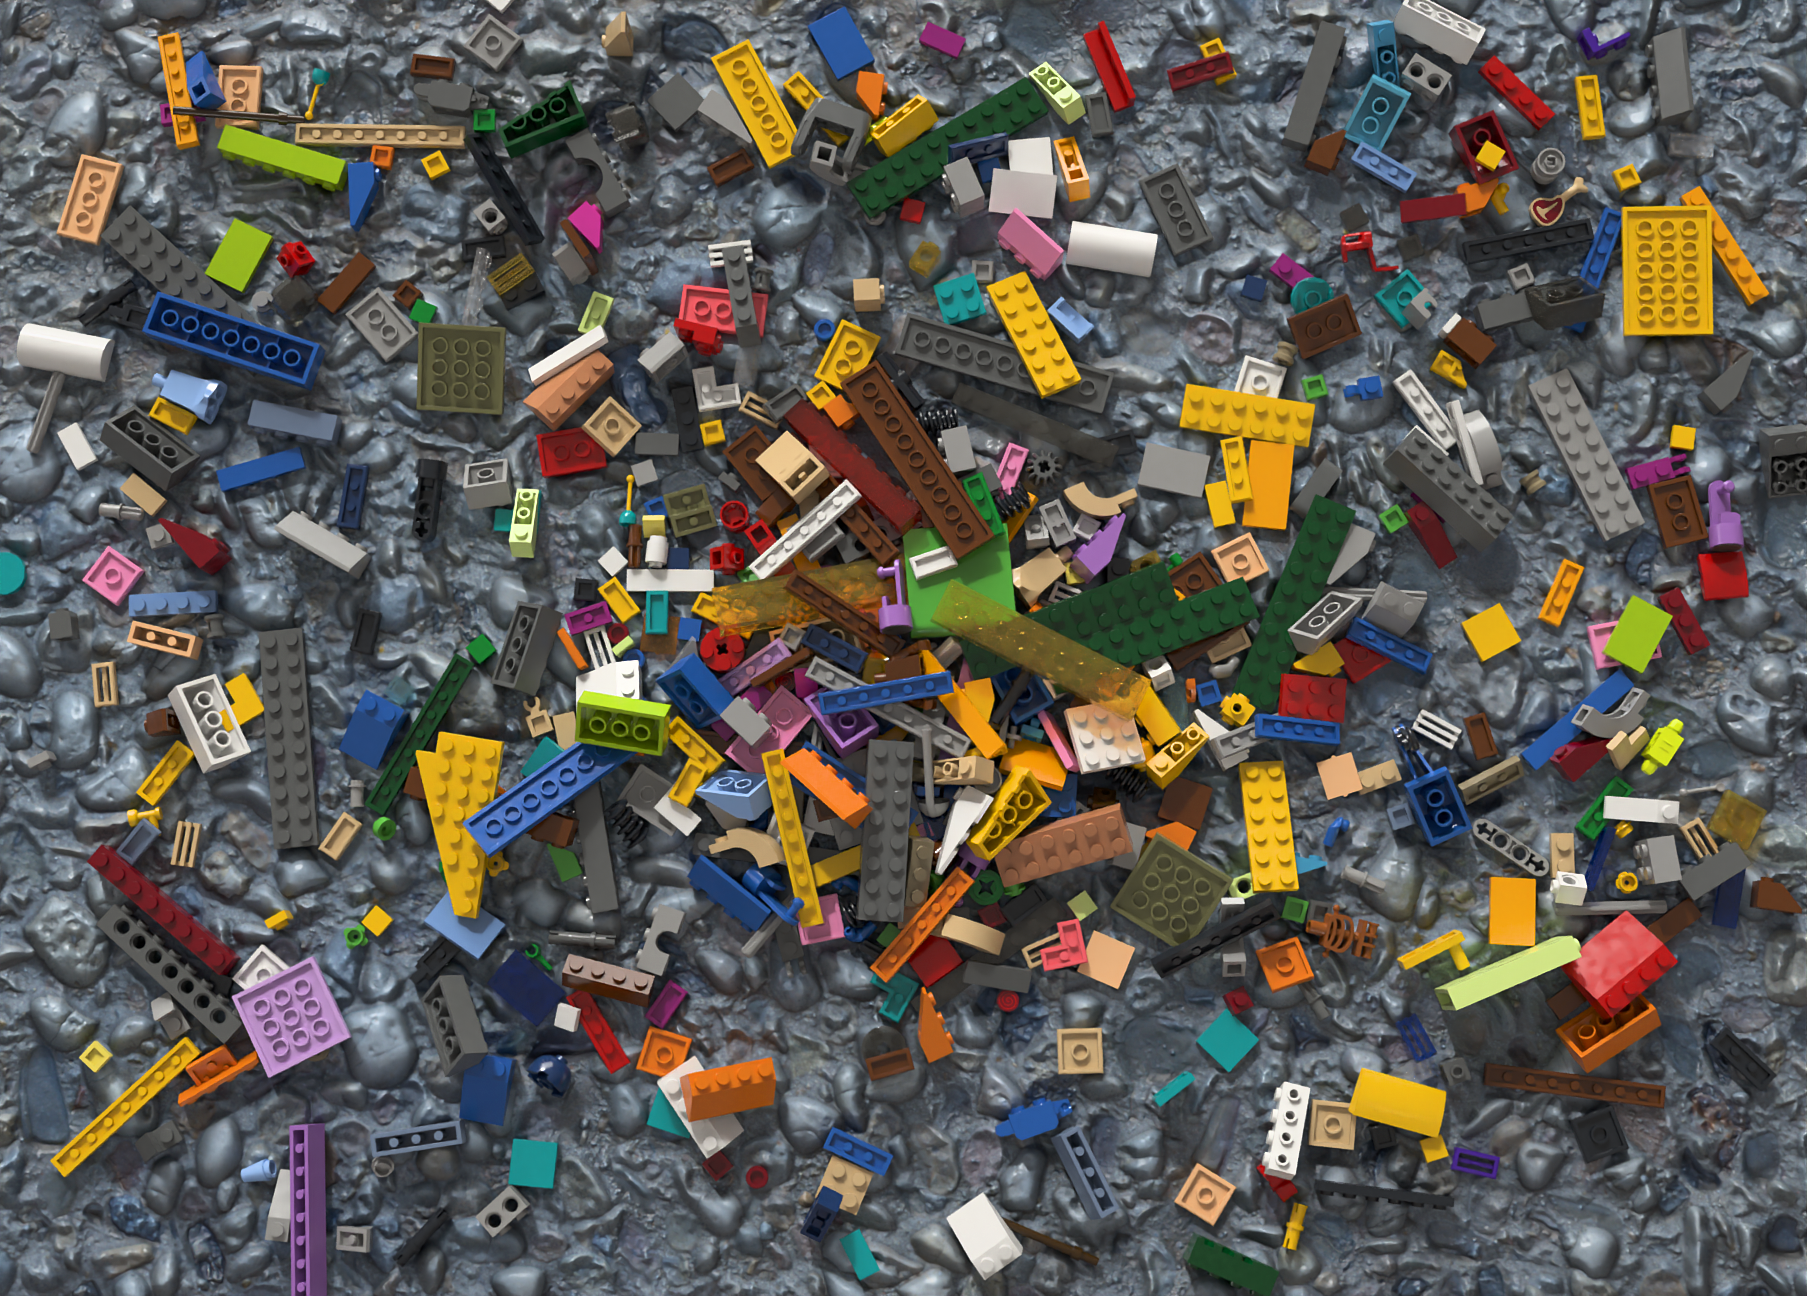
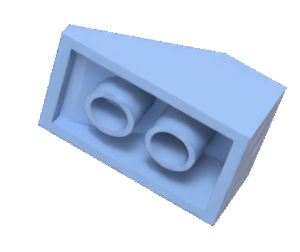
M719 769L695 790L698 796L734 817L749 821L758 819L767 808L772 806L767 778L764 773Z

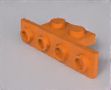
M224 1044L187 1065L186 1071L196 1085L179 1094V1106L183 1107L186 1104H193L203 1094L212 1093L222 1083L231 1082L241 1072L249 1071L256 1067L259 1062L256 1050L237 1060L228 1046Z

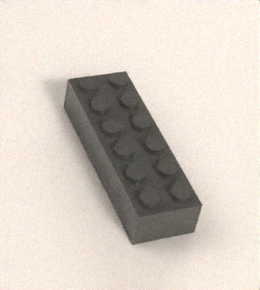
M1417 428L1396 447L1383 463L1385 467L1480 553L1499 536L1513 517L1505 507L1498 503Z

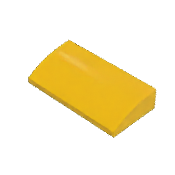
M1361 1067L1348 1110L1353 1115L1438 1138L1445 1109L1446 1091Z

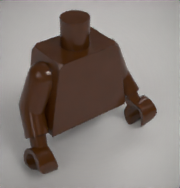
M928 639L918 641L893 654L890 657V662L885 663V673L874 674V683L925 675L923 654L919 653L922 650H932L930 641ZM920 698L902 702L907 705L923 708L924 710H935L937 708V698L930 700Z

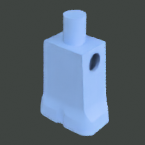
M172 369L168 377L156 373L152 379V385L162 389L160 393L162 397L194 412L198 418L208 424L214 421L227 392V385L222 381L215 379L205 380Z

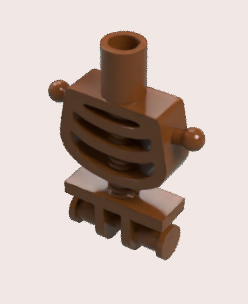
M1339 905L1333 906L1334 913L1325 914L1323 922L1308 920L1306 932L1320 936L1318 944L1326 948L1322 953L1324 958L1329 957L1330 950L1337 953L1345 952L1353 941L1351 955L1360 957L1361 954V957L1372 959V950L1376 948L1372 941L1373 938L1378 939L1376 933L1380 924L1359 919L1356 932H1354L1353 920L1347 915L1339 914ZM1365 936L1368 937L1367 943L1363 942Z

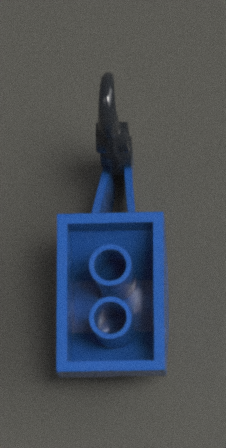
M1402 724L1391 728L1412 778V781L1404 784L1406 799L1429 845L1432 847L1473 829L1449 770L1445 766L1435 771L1431 769L1420 753L1419 742L1409 727L1404 728ZM1410 750L1423 770L1424 776L1417 777L1407 751Z

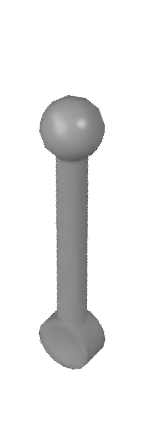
M1717 783L1715 786L1689 790L1682 788L1679 790V795L1685 797L1687 794L1713 790L1721 792L1725 789L1723 783Z

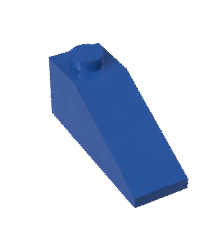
M374 162L348 163L350 226L355 232L360 231L379 190V182L382 181L381 170L377 168Z

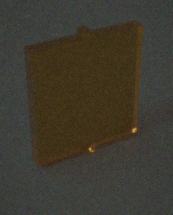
M645 613L640 651L652 652L656 655L660 653L676 655L680 617L669 616L668 635H646Z

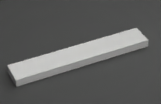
M846 479L756 559L749 568L765 584L857 502L862 495Z

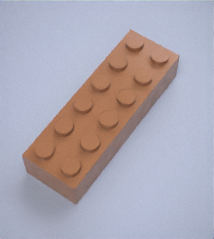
M1118 803L1023 830L994 858L1005 888L1133 852V842L1121 804Z

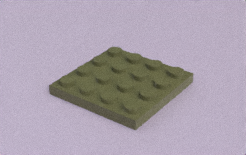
M420 322L418 329L416 409L504 414L506 328Z
M1157 832L1110 904V908L1175 947L1201 932L1221 901V898L1229 889L1233 879Z

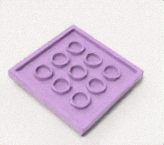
M315 956L232 996L268 1078L352 1037Z

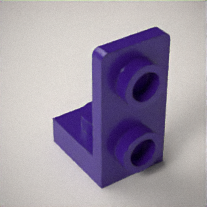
M1590 28L1581 31L1576 40L1589 61L1593 58H1596V60L1601 59L1612 49L1617 51L1625 47L1631 34L1627 32L1599 46L1596 34L1592 33Z

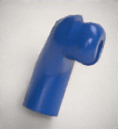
M767 809L749 827L764 830L768 825L769 814Z
M847 875L831 882V885L838 890H841L842 886L846 885L858 894L859 881L852 876Z

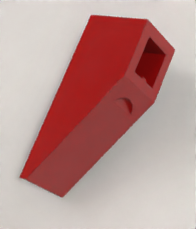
M763 519L744 530L746 537L760 556L777 542ZM791 561L774 575L782 588L793 570H795Z

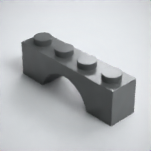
M587 128L565 140L578 165L594 166L603 174L602 185L596 193V197L608 219L631 207L628 200L631 196L626 187L621 188L618 183L621 178L616 169H610L608 163L611 161L606 152H601L598 148L601 144L596 134L593 133L591 135Z

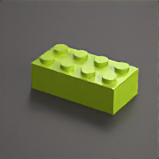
M584 690L577 701L575 742L662 756L668 745L671 705Z

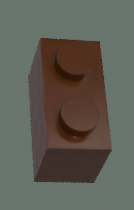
M1463 317L1444 339L1443 343L1474 369H1477L1497 345L1490 335L1483 334L1477 329L1478 327L1473 321L1466 320Z

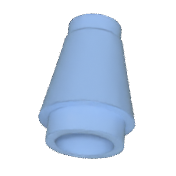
M268 1159L259 1161L241 1170V1178L244 1182L271 1181L277 1175L275 1162Z

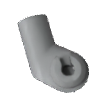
M1232 655L1224 665H1210L1208 672L1217 679L1228 678L1241 661Z

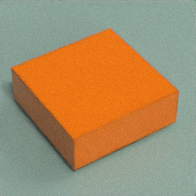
M373 145L370 162H374L379 169L392 170L395 149L393 147Z

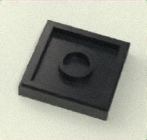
M1608 1105L1569 1120L1586 1164L1629 1149L1613 1105Z

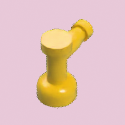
M160 806L155 807V810L140 813L135 809L128 810L127 812L131 828L136 827L142 819L146 818L159 829L158 820L163 819Z

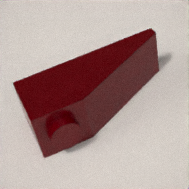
M1421 501L1404 513L1409 521L1408 526L1438 569L1458 558L1430 506Z
M1594 736L1565 744L1557 748L1549 760L1563 779L1574 783L1608 753L1606 745L1613 738Z

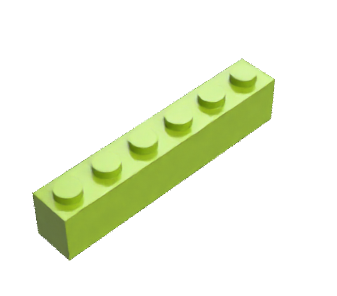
M226 124L217 149L223 154L222 156L228 160H242V163L251 167L258 165L270 173L278 171L290 179L298 177L307 184H321L323 188L330 191H335V189L342 191L348 176V163L345 160Z

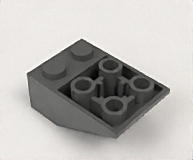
M1797 424L1759 429V451L1767 497L1770 499L1807 494V426Z

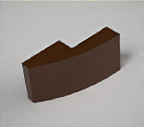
M780 487L759 507L755 514L760 519H763L767 527L773 528L785 512H791L797 503Z

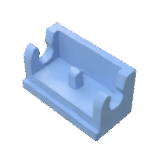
M1060 297L1047 310L1050 320L1076 344H1079L1094 328L1063 297Z

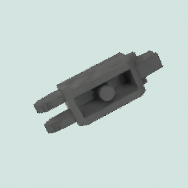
M439 79V81L432 80L431 84L418 83L413 87L417 98L421 101L429 102L431 108L436 113L469 118L473 115L474 110L489 109L490 98L475 92L474 88L466 83H459L457 85L451 84L448 80Z

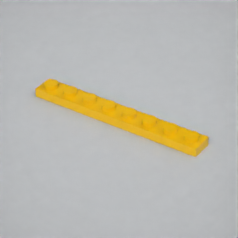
M782 748L761 753L794 898H801L805 904L798 911L801 928L824 923L789 772L780 764L785 759L784 750Z
M184 1037L50 1160L51 1163L64 1177H68L175 1079L187 1065L199 1057L202 1052L189 1037Z

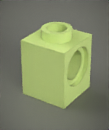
M1251 872L1233 879L1232 884L1227 890L1229 898L1244 897L1245 899L1258 894L1253 893ZM1240 881H1245L1249 886L1245 894L1238 890L1237 886Z

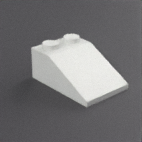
M639 661L615 662L577 676L576 713L577 701L584 690L643 700L642 672Z
M984 1192L946 1218L971 1262L984 1280L1022 1255V1245Z

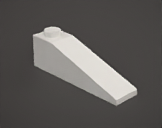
M969 785L957 789L953 796L955 801L950 811L935 874L942 875L959 849L957 846L962 844L970 835V826H974L975 823L979 822L994 798Z

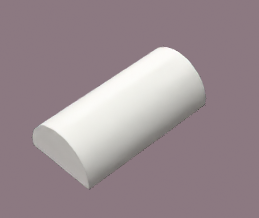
M1073 221L1065 264L1150 277L1156 250L1157 234Z
M28 323L23 327L18 339L17 358L22 366L51 372L57 371L67 375L105 382L115 341Z

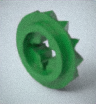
M980 870L974 879L975 883L968 891L975 902L981 905H991L1001 898L1004 890L1003 882L996 872ZM979 880L984 883L994 881L990 886L993 895L986 891L980 895L978 894L982 888Z

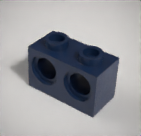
M823 1185L805 1217L800 1233L820 1243L837 1215L844 1195Z

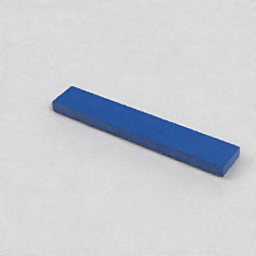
M1607 207L1603 210L1561 326L1579 333L1583 332L1621 230V212Z
M1618 669L1520 753V755L1536 771L1554 755V751L1557 748L1569 743L1582 731L1571 723L1582 704L1593 707L1602 714L1635 685L1621 669Z
M951 671L818 693L821 715H828L954 693Z

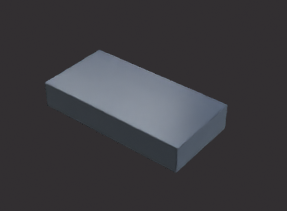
M144 818L121 844L116 853L131 866H134L161 834V831Z

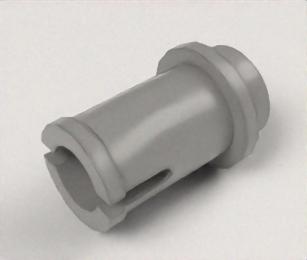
M351 780V785H348V787H351L350 807H364V787H366L364 780Z

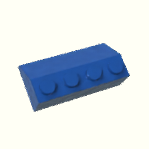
M704 855L698 858L687 875L691 879L689 882L691 886L698 891L701 888L708 893L707 899L715 905L718 902L725 907L723 912L732 919L736 916L743 921L740 925L749 933L753 930L757 932L774 912Z

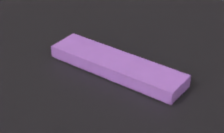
M779 637L718 679V681L734 697L751 685V679L789 658L792 654Z

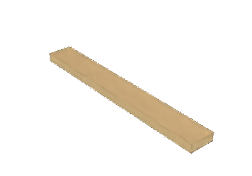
M296 123L295 145L315 147H372L373 145L393 148L465 149L466 143L463 139L466 137V127Z

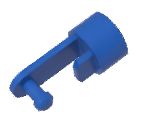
M758 863L753 864L744 874L743 886L755 898L764 900L784 921L797 926L799 919L795 915L800 908L804 907V901L799 897L794 898L793 904L788 909L774 895L777 890L785 891L787 888L782 882L781 875L771 865L759 868Z

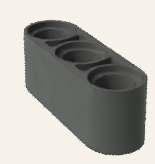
M1325 458L1289 509L1305 520L1315 494L1325 497L1343 470Z

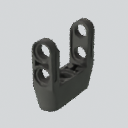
M816 98L802 119L792 142L791 154L800 157L805 153L816 126L850 136V142L843 156L842 170L852 174L865 146L872 117L864 111L824 98Z

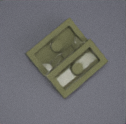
M705 484L662 495L675 538L717 526Z

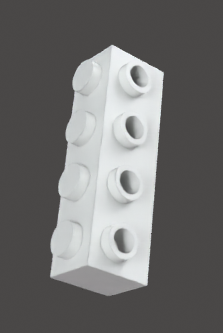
M1283 1082L1280 1088H1276L1274 1094V1101H1277L1276 1109H1272L1270 1122L1273 1123L1272 1131H1268L1266 1144H1269L1268 1152L1264 1153L1262 1165L1265 1166L1264 1174L1291 1180L1295 1176L1310 1088L1288 1082Z

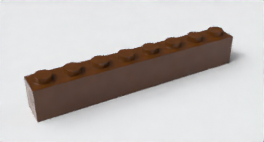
M419 766L410 767L403 792L410 794L409 798L422 801L427 799ZM497 792V798L503 795ZM554 812L527 831L526 834L531 835V839L544 842V840L552 842L551 846L564 849V847L573 845L580 820Z

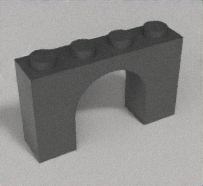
M743 245L722 248L734 324L740 348L762 345Z

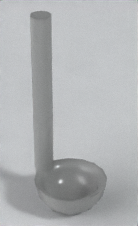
M922 729L926 799L918 800L917 803L921 812L926 816L934 818L943 815L947 811L950 799L934 798L931 729Z

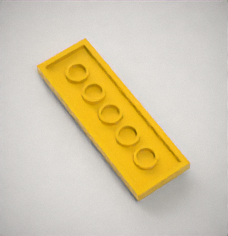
M749 39L712 57L711 61L768 168L771 169L794 157L795 155L791 154V146L798 130Z
M1026 271L986 286V292L1041 399L1081 383V377Z
M1186 384L1179 427L1308 448L1315 404Z
M1283 761L1239 763L1238 769L1253 893L1298 891L1299 885Z

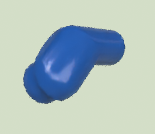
M1338 817L1328 827L1323 844L1333 847L1339 830L1347 831L1350 822L1344 820L1343 817Z
M869 920L863 928L846 927L844 935L851 942H863L877 927Z

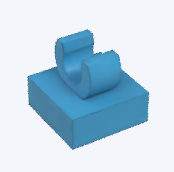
M1032 717L1030 726L1023 724L1019 736L1040 743L1044 733L1043 730L1038 729L1040 720Z

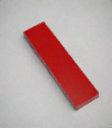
M577 990L567 996L566 999L571 1006L581 1009L579 1021L609 1072L613 1074L631 1063L591 993Z

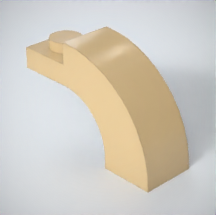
M1084 482L1063 491L1065 500L1075 511L1097 520H1108L1115 515L1119 517L1121 515L1119 507L1122 506L1125 509L1134 505V501L1138 497L1133 488L1112 498H1100L1093 495L1087 489Z
M738 827L726 831V836L716 838V843L709 845L711 854L735 847L746 849L755 857L759 868L785 860L784 852L777 841L766 832L752 827Z
M948 914L930 935L960 942L979 951L999 956L1006 934L986 925Z

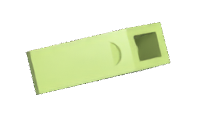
M1047 62L1029 73L1033 82L1056 113L1068 125L1086 113L1081 96Z
M517 489L509 538L512 557L534 558L539 490Z

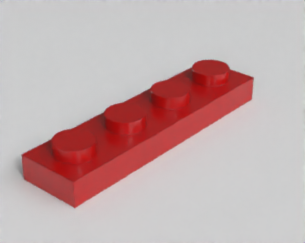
M1495 55L1479 69L1478 73L1538 131L1554 117L1555 113Z

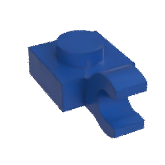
M1380 376L1359 378L1357 385L1345 386V389H1343L1344 398L1358 395L1360 396V401L1382 398L1383 391Z

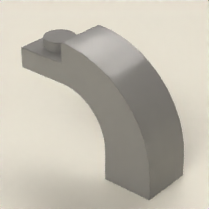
M817 140L814 144L809 165L816 175L840 186H844L848 181L871 168L856 164L852 174L844 172L842 170L844 159L836 155L837 146Z
M1479 410L1464 414L1484 483L1480 486L1486 490L1502 485L1501 470H1503V463L1497 441L1488 421Z
M1633 687L1620 707L1607 715L1601 714L1593 707L1582 704L1571 723L1587 733L1604 738H1614L1619 731L1627 734L1644 720L1638 713L1646 706L1650 694Z
M1244 897L1221 898L1218 924L1244 911ZM1242 937L1219 949L1222 977L1245 976L1246 957Z

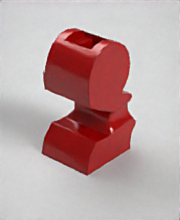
M1262 1164L1256 1167L1260 1174L1269 1181L1270 1188L1283 1203L1298 1192L1291 1180L1264 1174L1265 1166Z

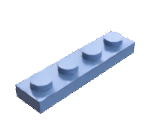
M216 590L129 595V617L131 618L218 613V591Z

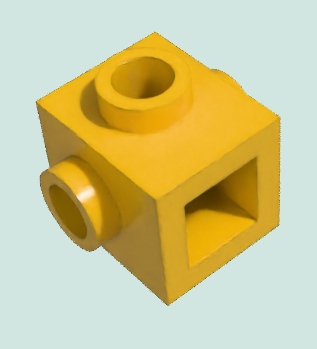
M1234 693L1231 697L1226 696L1219 705L1222 708L1219 714L1223 716L1221 719L1230 726L1235 724L1240 728L1245 725L1256 708L1249 704L1250 700L1240 693L1238 695ZM1233 707L1237 708L1238 712H1235Z

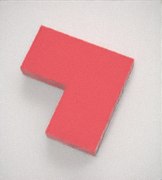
M1079 918L1057 923L1061 945L1040 950L1044 972L1088 963Z

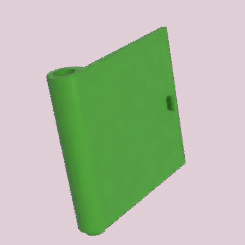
M1002 523L1006 534L990 540L957 561V567L917 581L911 569L909 558L945 547L947 544L936 528L902 529L908 604L912 610L913 630L909 632L910 639L975 635L1020 617L1019 614H1016L1007 523Z

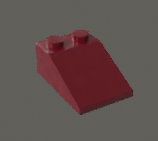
M1494 110L1457 124L1448 133L1457 154L1478 185L1519 169ZM1486 141L1506 151L1494 171L1474 161Z
M164 518L158 520L193 562L208 574L213 576L232 559L228 554L229 548L214 537L212 539L207 535Z

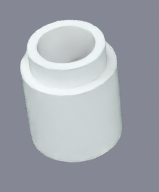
M650 536V540L647 541L645 562L649 563V567L662 568V565L667 564L669 548L667 537Z

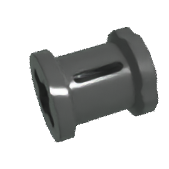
M762 267L755 268L756 278L752 291L770 294L771 289L769 285L774 271Z
M213 614L204 617L208 627L207 639L214 640L227 637L223 627V614Z

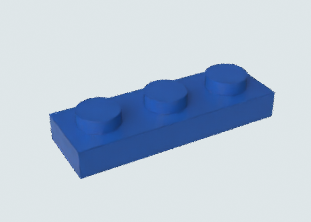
M832 1127L823 1148L882 1176L885 1175L894 1156L835 1127Z

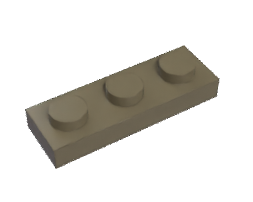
M1515 755L1459 784L1458 788L1462 801L1468 805L1524 776L1521 760Z

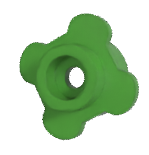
M1024 883L1005 887L1003 892L1005 895L1013 897L1021 894L1022 890L1026 889Z
M359 924L355 928L348 927L344 930L347 948L354 949L358 945H367L368 939L364 933L365 926Z

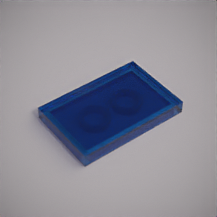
M517 949L514 950L486 983L536 1027L540 1025L567 993Z

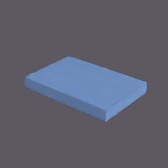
M449 890L424 920V924L477 961L505 927L504 923L481 907L479 918L476 919L454 915Z

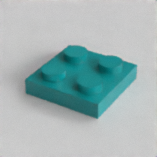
M974 272L933 286L944 323L953 326L987 315Z

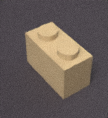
M879 278L853 279L855 312L881 311V304H885L884 285H880Z

